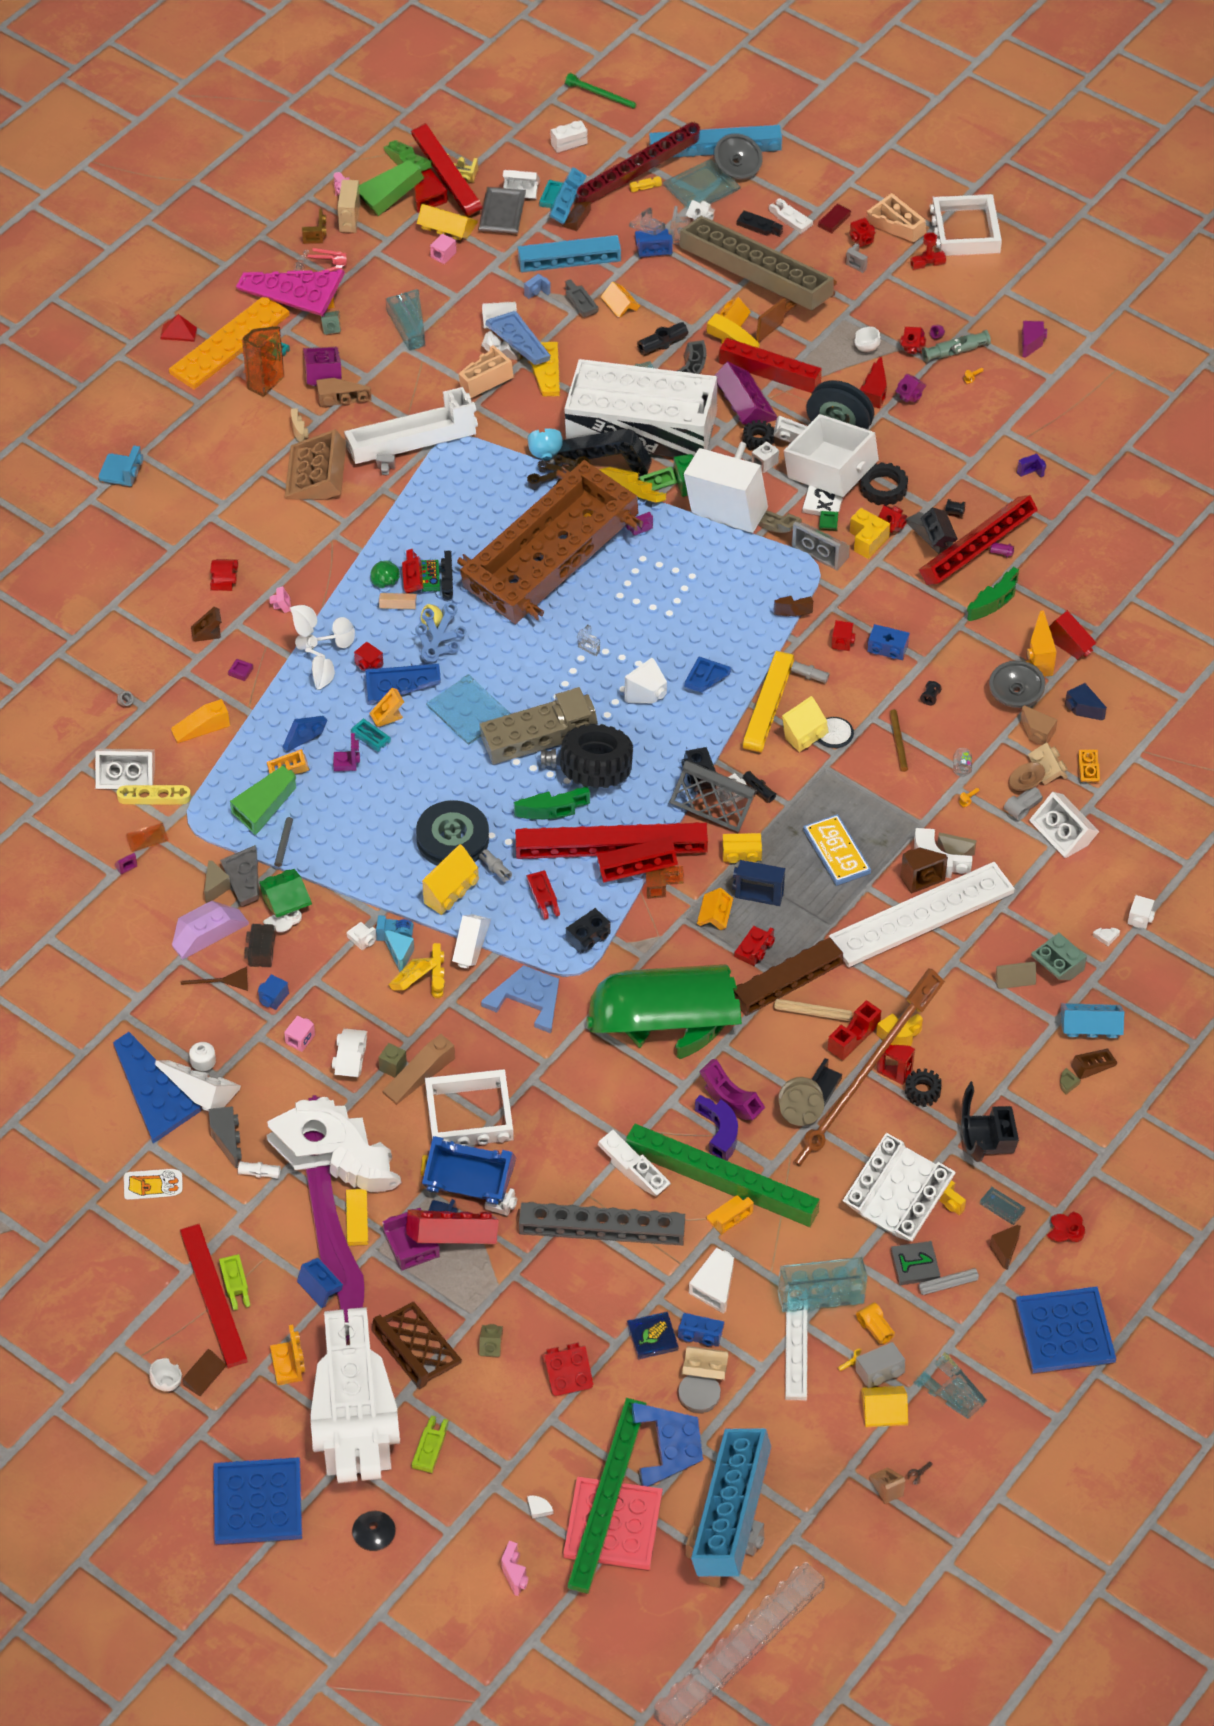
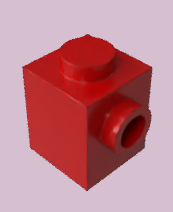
M835 620L831 649L850 651V646L855 643L856 633H853L854 623Z
M365 642L354 651L355 664L362 671L378 669L384 665L383 652L369 642Z

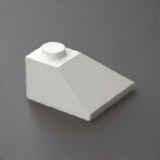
M650 658L625 676V701L627 703L653 704L659 699L664 698L667 694V681L653 658Z

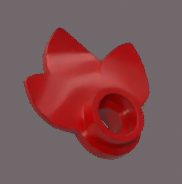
M1072 1212L1068 1216L1064 1214L1051 1216V1223L1054 1229L1047 1234L1049 1239L1057 1242H1063L1068 1239L1071 1242H1079L1084 1238L1086 1231L1082 1225L1083 1218L1079 1213Z

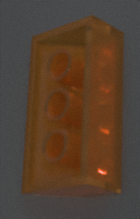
M278 326L252 329L242 338L247 389L262 397L285 377L280 327Z

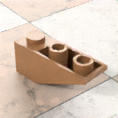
M336 378L316 380L320 407L372 401L370 386Z

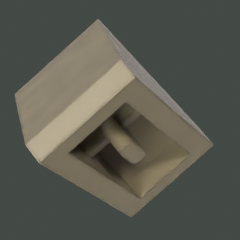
M209 860L204 889L206 903L215 900L231 888L230 877L213 861Z

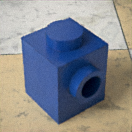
M271 974L265 983H261L258 988L261 1004L276 1010L289 994L288 982Z

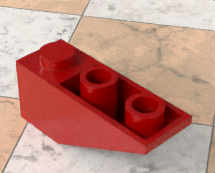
M880 356L877 362L873 363L871 374H867L865 385H862L860 388L870 399L873 407L879 409L886 398L887 392L884 365Z

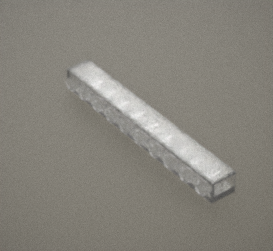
M807 1562L800 1567L796 1566L792 1570L790 1577L786 1581L782 1580L771 1596L769 1594L766 1595L761 1601L760 1606L756 1610L752 1609L741 1625L739 1623L735 1625L730 1635L726 1639L722 1638L711 1654H705L700 1664L696 1668H691L680 1684L677 1682L670 1689V1694L656 1702L654 1718L663 1726H684L824 1589L825 1578Z

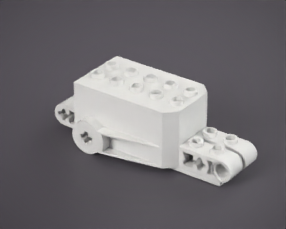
M367 1307L348 1309V1323L344 1321L343 1310L324 1311L327 1354L317 1364L311 1408L313 1451H324L327 1476L337 1475L338 1483L357 1481V1473L360 1472L362 1481L381 1479V1470L391 1469L389 1445L400 1444L397 1406L382 1357L370 1349ZM346 1335H350V1345H346Z

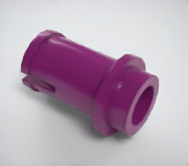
M994 542L991 545V553L1006 555L1007 558L1009 556L1012 557L1014 546H1011L1010 543L1006 545Z

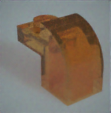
M671 866L646 872L647 899L666 897V885L683 884V866Z

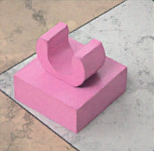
M284 587L276 588L277 595L269 597L270 604H273L274 610L281 608L284 613L291 611L290 596Z

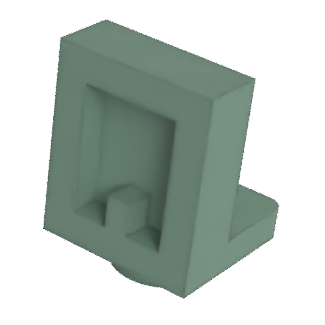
M339 310L326 312L324 316H321L325 335L341 332Z

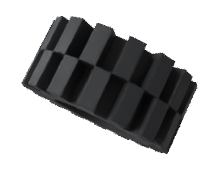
M755 420L752 421V424L747 423L743 430V442L746 444V448L748 447L750 451L752 449L755 450L766 441L774 445V427H771L770 423L766 425V421L761 423V420H758L757 423H755ZM754 435H762L764 437L757 438Z
M924 1068L923 1072H921V1069H917V1073L912 1071L911 1075L907 1076L905 1094L906 1098L910 1099V1103L916 1102V1106L923 1104V1107H926L927 1103L929 1106H932L933 1101L935 1103L938 1101V1098L941 1096L942 1081L937 1073L933 1075V1070L927 1072V1069ZM926 1084L931 1087V1090L920 1091L916 1089V1085Z

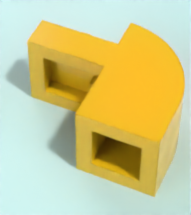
M892 1013L877 1023L876 1035L883 1041L899 1019ZM918 1013L911 1017L890 1045L911 1046L913 1036L918 1035L922 1030L923 1018Z

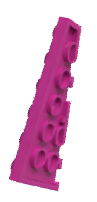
M343 269L337 271L322 270V272H313L312 270L287 271V273H280L279 271L273 273L243 272L236 288L252 295L266 297L284 305L324 316L345 272Z

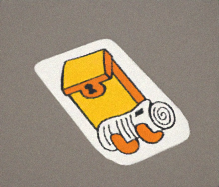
M176 1169L136 1171L124 1174V1197L128 1200L170 1197L182 1192V1173Z

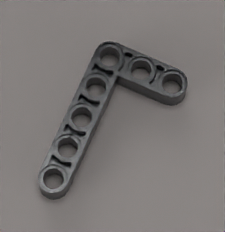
M631 429L565 439L562 442L561 449L556 454L572 460H576L578 457L594 459L622 454L632 472L638 473V477L648 474L652 463V458L638 435Z

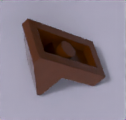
M214 606L191 626L193 641L221 638L219 625L222 621L219 608Z

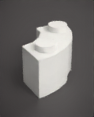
M343 1029L342 1034H338L337 1057H333L332 1069H335V1075L360 1076L366 1051L367 1031Z

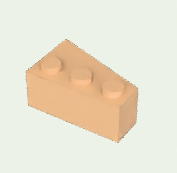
M892 193L867 211L868 222L875 228L912 242L917 241L926 234L925 219Z
M494 345L490 347L489 352L481 354L479 356L480 359L476 363L472 362L459 373L460 386L464 388L466 393H469L470 398L514 378L512 361Z

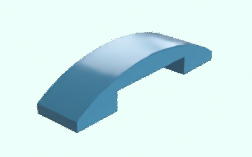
M574 167L571 168L555 198L549 213L550 217L561 224L565 223L577 195V188L584 183L587 175Z

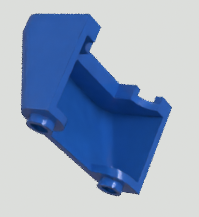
M433 1136L422 1184L427 1187V1191L439 1193V1190L486 1199L487 1203L493 1205L503 1202L516 1162V1156L513 1152L502 1150L500 1154L498 1150L489 1151L459 1145L453 1141L447 1142L443 1141L444 1138Z

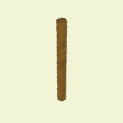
M892 709L890 710V717L901 771L905 772L908 770L898 714L897 710Z

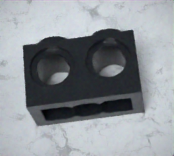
M707 747L685 751L684 758L681 760L682 768L685 761L689 760L716 772ZM687 773L689 785L695 784L693 775ZM707 781L700 784L702 790L712 789L711 783ZM697 785L692 787L694 792L699 791Z
M596 908L566 927V940L580 954L590 950L597 942L606 939L610 934V921Z

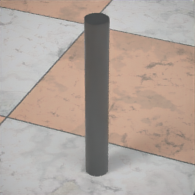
M287 817L285 820L274 863L277 867H281L293 823V818Z

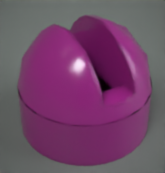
M933 325L930 328V335L933 339H939L945 334L944 327L941 325Z

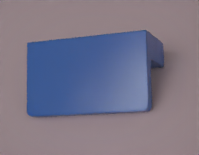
M318 1257L302 1264L297 1282L321 1308L325 1307L328 1297L341 1291L343 1284Z

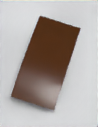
M792 596L782 597L774 600L773 612L779 616L813 613V599L809 596L794 601Z

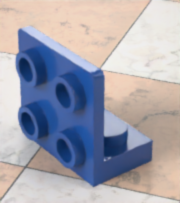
M668 229L635 231L639 257L672 254L673 238L672 235H669Z

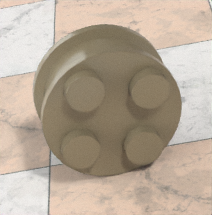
M796 1077L787 1081L779 1092V1105L782 1116L789 1123L798 1126L809 1125L818 1120L824 1110V1099L820 1086L814 1080L806 1077Z

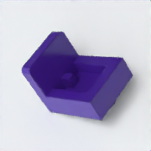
M1037 453L1018 460L1017 473L1020 477L1035 471L1040 477H1044L1046 463Z

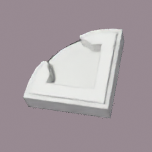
M1112 927L1111 929L1099 928L1093 932V937L1106 946H1109L1120 935V930Z
M527 1496L532 1519L553 1514V1509L548 1501L538 1496Z

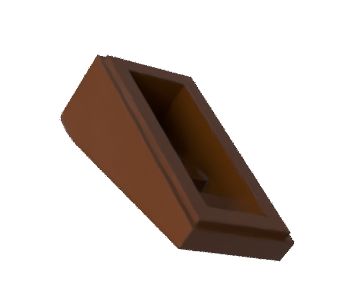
M1107 1048L1075 1055L1071 1067L1078 1078L1083 1079L1114 1067L1118 1062Z

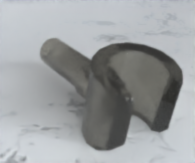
M929 1461L919 1470L911 1469L907 1475L908 1479L915 1475L917 1478L913 1481V1484H919L921 1476L932 1466V1463Z

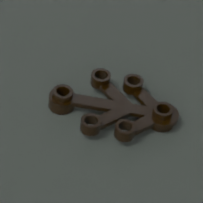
M562 455L554 457V464L544 460L539 461L538 471L546 472L549 470L553 472L543 476L532 473L527 477V485L530 489L536 490L542 483L559 478L556 476L558 470L562 471L561 467L564 464L569 466L564 468L571 472L583 460L590 464L591 462L586 457H578L576 460H572Z

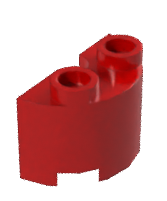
M212 560L210 573H212L210 589L212 591H232L233 584L237 582L235 570H238V560Z

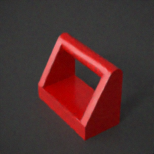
M890 1045L877 1062V1072L904 1085L907 1076L911 1075L913 1071L915 1048L909 1045ZM886 1056L898 1061V1065H885Z

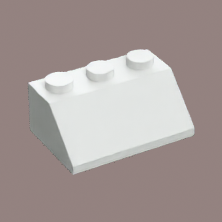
M155 749L96 750V789H118L124 785H153Z
M1052 792L1029 820L1065 858L1087 847L1099 833L1097 828L1064 794Z

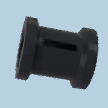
M948 499L945 508L947 515L951 513L960 515L963 518L966 502L959 503Z
M928 681L925 685L926 690L921 694L920 699L924 704L932 706L935 705L936 697L942 688L939 683Z

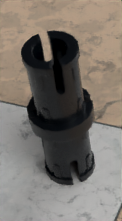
M747 771L743 775L742 779L750 787L757 789L756 794L759 793L767 802L770 803L776 798L777 794L766 785L764 780L758 779L751 771Z

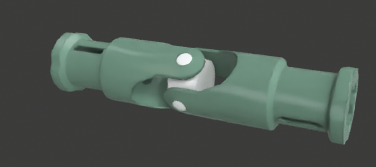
M984 330L979 334H969L937 343L933 347L922 348V356L925 362L935 358H945L976 349L977 346L991 344L989 332Z

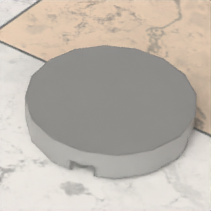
M688 1375L679 1385L678 1396L680 1403L687 1407L689 1411L704 1413L709 1412L718 1404L721 1389L719 1383L714 1378Z

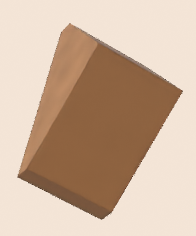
M885 1468L869 1475L884 1504L904 1496L905 1478L892 1469Z

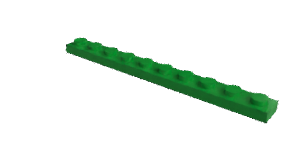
M630 1398L625 1400L571 1572L568 1589L587 1594L590 1592L642 1424L633 1423L631 1404L647 1405L646 1402Z

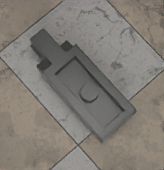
M571 279L565 281L566 295L583 318L598 312L597 304L582 285L576 286Z

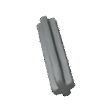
M975 1268L921 1282L919 1283V1291L922 1295L976 1281L979 1275Z

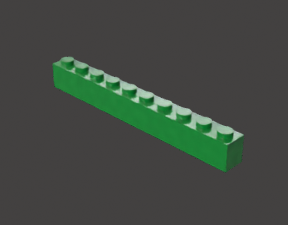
M638 1124L633 1125L626 1137V1143L639 1156L644 1155L654 1164L734 1197L739 1196L742 1200L749 1197L754 1202V1205L811 1228L819 1213V1198Z

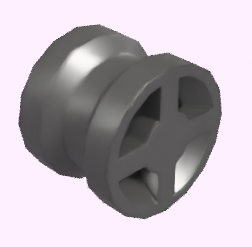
M541 749V768H546V766L556 768V749L551 751Z

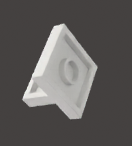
M503 171L504 188L526 190V199L537 198L538 185H540V177L537 173Z

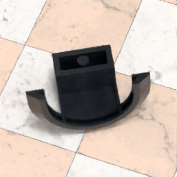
M971 1081L965 1090L961 1106L962 1137L967 1153L976 1162H981L985 1154L1014 1153L1019 1138L1012 1106L992 1107L989 1115L970 1116L971 1101L975 1092L973 1081Z

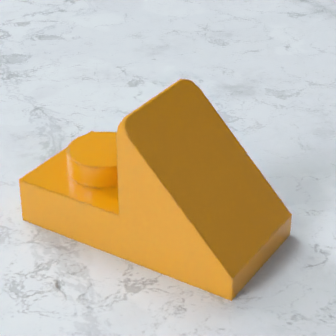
M391 688L370 712L376 726L381 727L403 718L399 708L403 705L404 700L397 689Z

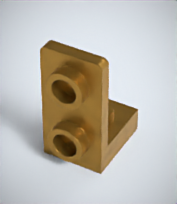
M319 208V226L302 227L303 244L323 243V236H326V226H323L326 225V215H323L322 208Z

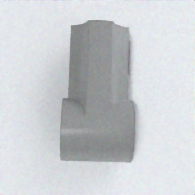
M1034 787L1026 790L1018 797L1012 796L1004 805V809L1020 821L1028 814L1031 808L1042 801L1043 796L1040 790Z

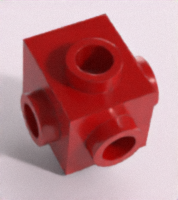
M866 218L850 222V237L853 242L858 244L859 247L874 242L876 231Z
M905 326L904 335H901L900 344L905 352L909 354L922 353V348L926 346L925 332L922 327Z
M883 505L878 516L890 523V533H893V531L900 532L907 522V515L903 514V510L896 506L892 508Z

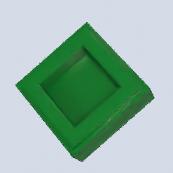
M821 511L819 530L837 531L839 512Z

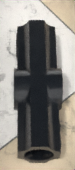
M684 322L677 323L668 328L658 327L655 330V334L637 341L639 352L643 355L656 349L665 350L670 347V343L687 336L688 329Z

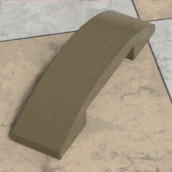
M766 510L758 526L769 531L785 533L793 529L795 522H802V518L789 513L783 517Z

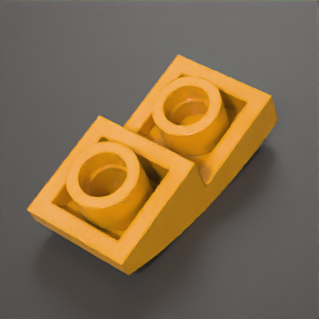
M1079 750L1080 781L1100 782L1098 750Z

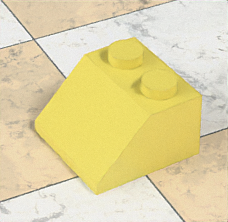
M812 696L782 715L785 739L799 752L810 747L812 743L829 733L827 720Z

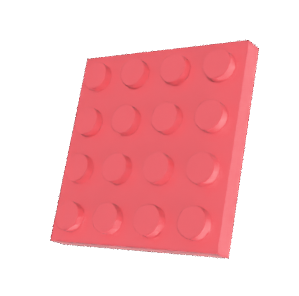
M577 1477L563 1558L576 1560L600 1480ZM623 1483L599 1563L650 1570L662 1499V1488Z

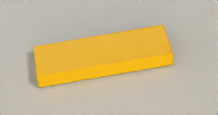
M346 1190L348 1246L368 1245L367 1190Z

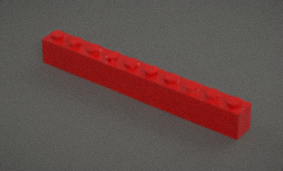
M699 822L515 829L516 859L597 856L600 853L671 836L676 853L708 852L707 823Z

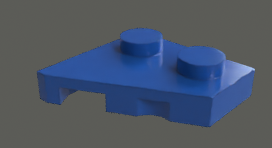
M698 657L684 682V687L702 693L731 673L732 667Z
M323 715L294 719L283 744L285 751L288 752L321 735L328 721Z

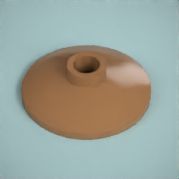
M1036 762L1021 765L1013 771L1009 778V783L1015 790H1029L1043 780L1045 768Z

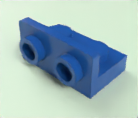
M684 1313L681 1324L678 1327V1338L686 1342L694 1341L706 1346L719 1347L724 1329V1321Z

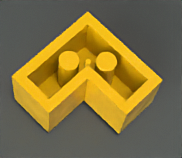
M860 508L850 519L849 533L855 535L854 552L869 559L889 539L890 523Z

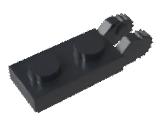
M444 551V558H441V569H445V572H441L442 597L445 600H450L453 598L452 552Z

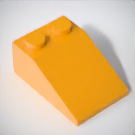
M1043 610L1039 613L1031 638L1030 648L1027 649L1028 660L1026 662L1036 666L1043 676L1047 677L1054 674L1057 651Z

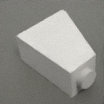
M474 914L462 916L452 960L458 963L457 966L469 968V966L476 965L491 922L490 918Z
M716 1248L690 1281L689 1294L724 1314L727 1308L733 1274L734 1257L729 1252Z

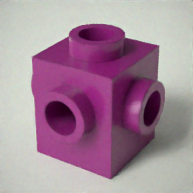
M906 373L904 378L899 381L895 391L900 394L899 398L903 401L916 403L922 396L926 384L915 376Z

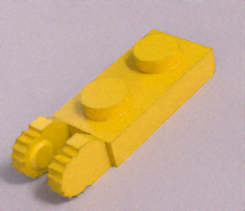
M434 943L431 958H434L438 964L431 969V991L433 997L440 999L444 991V967H441V963H444V951H441V943Z

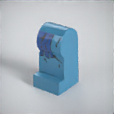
M378 915L376 927L377 941H385V931L387 930L412 938L414 924L410 920L402 919L398 921L386 919V916Z

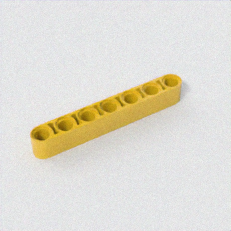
M776 650L743 742V749L762 753L794 663V654Z

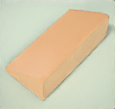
M380 593L379 608L416 609L417 594Z

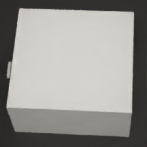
M821 414L784 450L788 478L842 497L879 460L875 432Z
M698 449L684 472L691 512L716 523L753 533L768 508L761 465L705 449Z

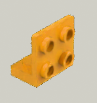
M293 1324L289 1325L291 1342L270 1345L277 1386L302 1381V1373L305 1372L299 1332H294Z

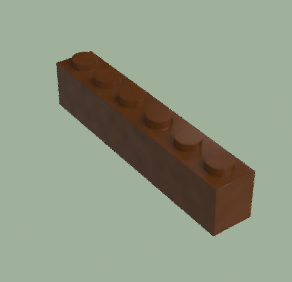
M829 937L825 940H820L809 949L802 950L796 956L787 958L783 963L770 967L766 972L755 975L751 980L737 985L734 995L735 999H739L742 1013L748 1016L774 1002L776 999L843 964V952Z

